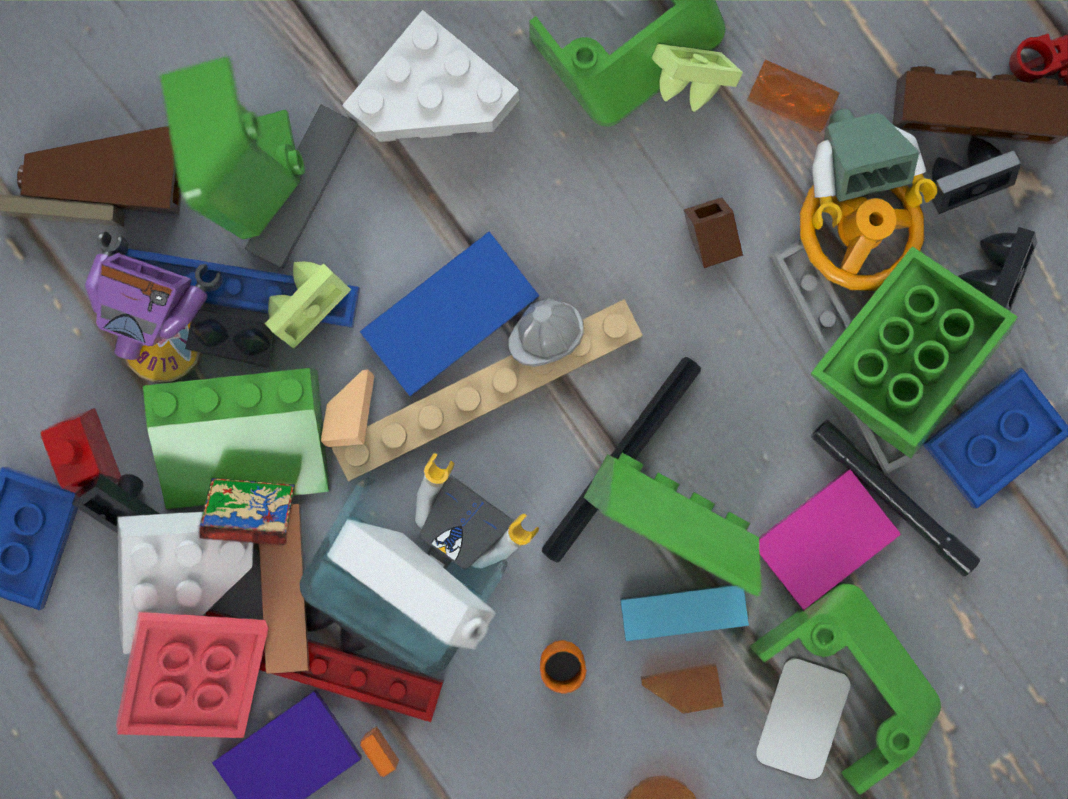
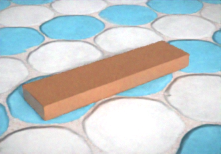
M292 504L287 533L259 531L263 620L268 625L265 641L266 674L310 670L306 600L304 599L305 579L300 504Z

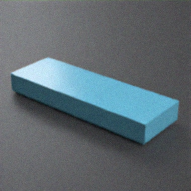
M734 584L620 599L626 641L749 626L744 590Z

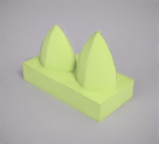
M657 44L651 58L662 69L659 84L663 100L668 101L691 82L689 98L691 109L694 112L705 105L717 93L721 85L736 87L743 74L723 53Z
M305 261L294 262L293 276L297 291L292 296L275 295L269 297L268 314L270 319L265 324L275 335L293 349L351 291L324 263L318 265Z

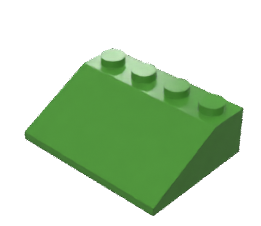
M912 246L814 368L811 376L878 436L912 459L1010 334L1018 316Z
M304 368L143 386L147 430L166 509L205 505L211 478L295 484L293 496L330 492L325 445L321 442L323 420L317 370Z
M621 453L618 460L607 454L583 498L608 517L756 597L759 596L762 590L759 537L747 531L751 523L731 512H728L725 518L712 512L715 503L695 492L692 493L690 499L677 493L676 491L680 484L660 473H657L654 479L640 472L644 464L624 453Z

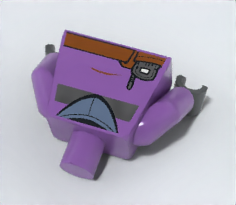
M102 232L97 237V244L102 253L95 256L85 282V288L93 311L97 314V326L101 330L118 335L114 353L124 359L136 360L140 356L142 344L154 346L162 339L173 338L186 327L206 301V291L212 292L221 286L222 276L219 271L212 282H203L202 276L208 270L207 264H202L195 271L196 285L190 286V278L125 256L129 244L121 234L118 236L117 243L109 248L112 236L108 232Z

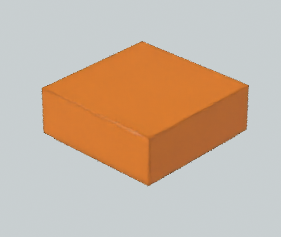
M376 726L363 736L360 746L379 775L385 777L396 769L399 759Z

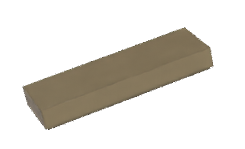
M0 195V215L124 227L125 212L113 204Z

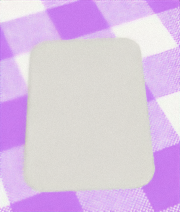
M800 659L788 660L783 667L756 750L758 760L765 765L807 779L818 778L824 770L850 690L848 677L842 673Z

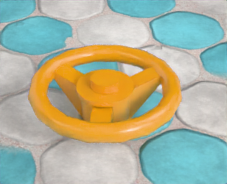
M814 185L809 189L800 211V238L810 262L827 280L849 290L876 291L912 246L921 251L924 243V215L920 205L912 208L906 202L905 192L909 188L908 185L890 189L902 202L904 210L893 209L888 202L878 198L868 200L861 196L839 202L836 196H832V202L837 204L842 211V218L837 224V230L841 241L847 246L840 268L836 267L823 253L816 237V228L812 223V217L820 206L819 197L815 198ZM909 227V238L903 254L890 268L873 275L857 274L870 251L877 247L884 238L888 237L894 229Z

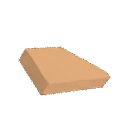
M368 369L362 370L327 403L321 435V442L325 446L336 447L364 444L374 383V375Z

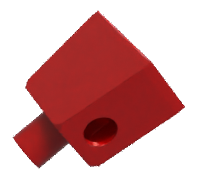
M95 408L57 422L40 432L56 478L62 489L76 493L100 474L112 482L118 483L121 474Z

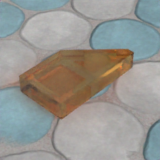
M715 663L640 677L641 683L645 688L683 714L724 706Z

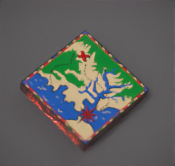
M211 478L199 524V538L286 545L295 484Z

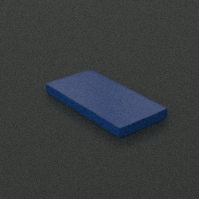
M489 231L359 332L411 397L540 296Z

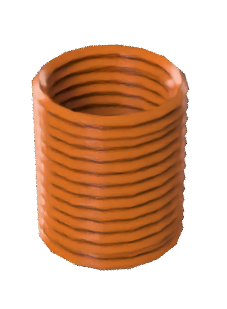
M560 640L551 643L545 648L540 659L541 678L545 685L553 692L561 694L573 692L581 686L586 676L584 655L578 646L572 642ZM563 651L572 653L581 663L578 673L573 678L559 681L548 675L545 670V664L550 656Z

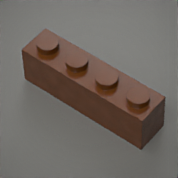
M927 66L912 67L910 71H906L897 80L893 125L901 130L1043 144H1056L1068 137V86H1059L1058 80L1041 78L1033 80V83L1018 82L1017 76L1008 74L994 75L992 79L977 78L976 72L967 70L953 71L951 75L935 73V68Z

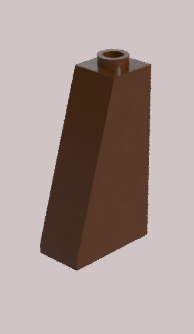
M169 126L25 153L24 164L20 165L17 172V185L21 189L20 195L24 197L113 204L122 210L180 215L182 191L179 184Z

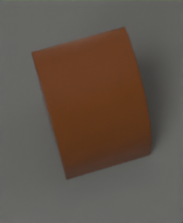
M722 197L684 209L693 245L704 268L743 256L734 212Z

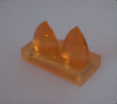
M765 59L746 100L821 133L840 92Z

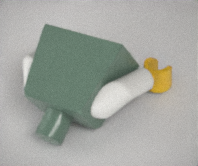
M849 109L836 111L830 117L824 141L818 144L812 166L815 198L819 197L820 207L812 217L814 227L817 230L822 228V212L831 215L833 228L840 222L842 211L837 204L832 202V196H836L838 201L841 202L913 184L905 192V199L909 206L916 208L922 204V196L919 191L922 192L926 203L934 199L938 191L937 186L932 180L923 176L926 168L914 135L895 127L883 114L874 113L855 118Z

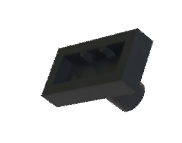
M100 474L79 489L71 503L117 534V517L159 514L139 500L144 483L139 477L132 474L122 475L118 484Z

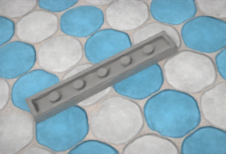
M800 241L772 255L770 259L821 358H823L852 321L832 282L827 280L810 262L803 243ZM849 410L876 465L884 474L921 456L919 451H917L912 459H910L878 436Z

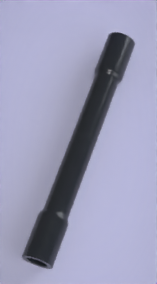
M828 419L813 432L811 438L836 461L851 469L855 476L928 541L935 551L963 577L967 576L977 567L980 562V558L955 535L947 532L867 459L855 447V444Z

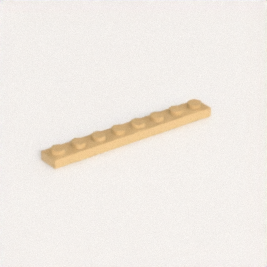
M625 299L583 319L584 334L580 344L571 354L546 365L531 367L520 364L510 355L367 426L364 444L331 447L348 482L642 337L643 335Z

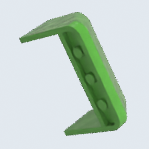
M671 0L674 4L672 8L610 55L598 41L589 37L577 38L561 49L536 16L529 21V37L589 117L598 125L608 127L621 122L660 92L659 80L662 69L651 59L657 44L713 51L722 42L726 27L716 0Z
M228 56L161 74L160 78L178 179L185 201L191 209L242 240L259 236L298 186L300 175L305 173L301 153L299 150H295L288 111L285 109L259 117L253 111L248 112L245 106L239 102L232 62Z
M841 582L805 610H798L751 644L750 647L763 662H766L798 638L809 652L820 657L834 655L847 645L895 712V714L879 726L876 733L877 747L841 772L848 783L861 795L917 753L940 714L941 701L934 688L866 594L859 587L851 583Z

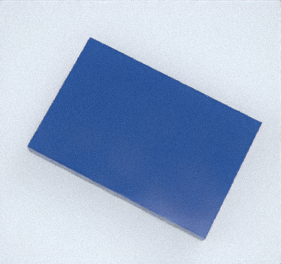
M1018 368L926 440L923 446L972 508L977 509L1068 437V425L1023 368Z
M1 467L0 597L36 610H42L46 605L78 508L71 504L76 493L62 489L59 484L9 467Z

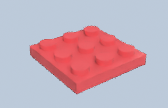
M138 612L116 722L117 734L244 738L268 632L266 621Z

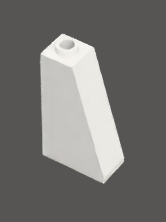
M347 519L327 554L331 560L447 645L475 649L478 642L485 636L487 626L496 613L401 532Z

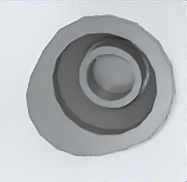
M552 298L530 304L510 335L509 350L516 361L531 367L542 366L560 360L571 354L580 344L584 334L583 319L577 309L568 303L553 300Z

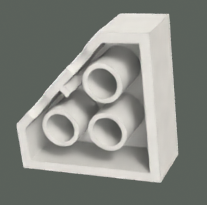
M422 10L342 106L353 121L357 122L359 126L379 142L396 141V139L412 137L452 136V134L466 132L485 133L494 132L519 102V89Z
M203 512L117 517L119 631L123 654H130L138 612L203 616L252 568L253 530L199 526Z

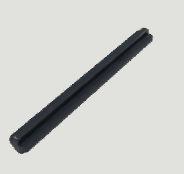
M688 357L681 359L610 456L617 460L621 453L633 459L638 457L701 372V367L695 361ZM592 481L542 547V553L556 563L561 561L598 511L595 506L583 498Z

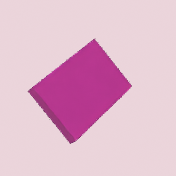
M847 469L760 536L759 549L761 558L799 607L805 610L901 534L851 469Z

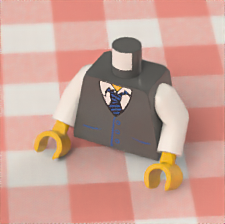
M434 453L424 468L425 476L417 492L415 522L421 529L419 537L432 546L427 554L445 570L452 561L464 570H467L470 566L479 569L485 568L507 559L521 545L528 544L538 533V526L531 532L524 530L521 526V522L527 516L526 514L519 515L514 521L461 481L450 475L454 468V462L450 461L446 469H441L435 464L438 454Z

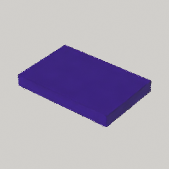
M315 689L215 759L212 764L236 799H306L360 761L362 755Z

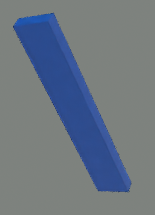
M128 249L125 256L190 278V286H195L197 283L195 271L200 265L207 264L208 270L202 276V281L206 283L212 282L220 271L222 284L215 291H206L207 299L204 302L205 304L268 314L270 296H292L297 291L294 276L134 249ZM347 285L351 291L320 323L353 328L360 288Z

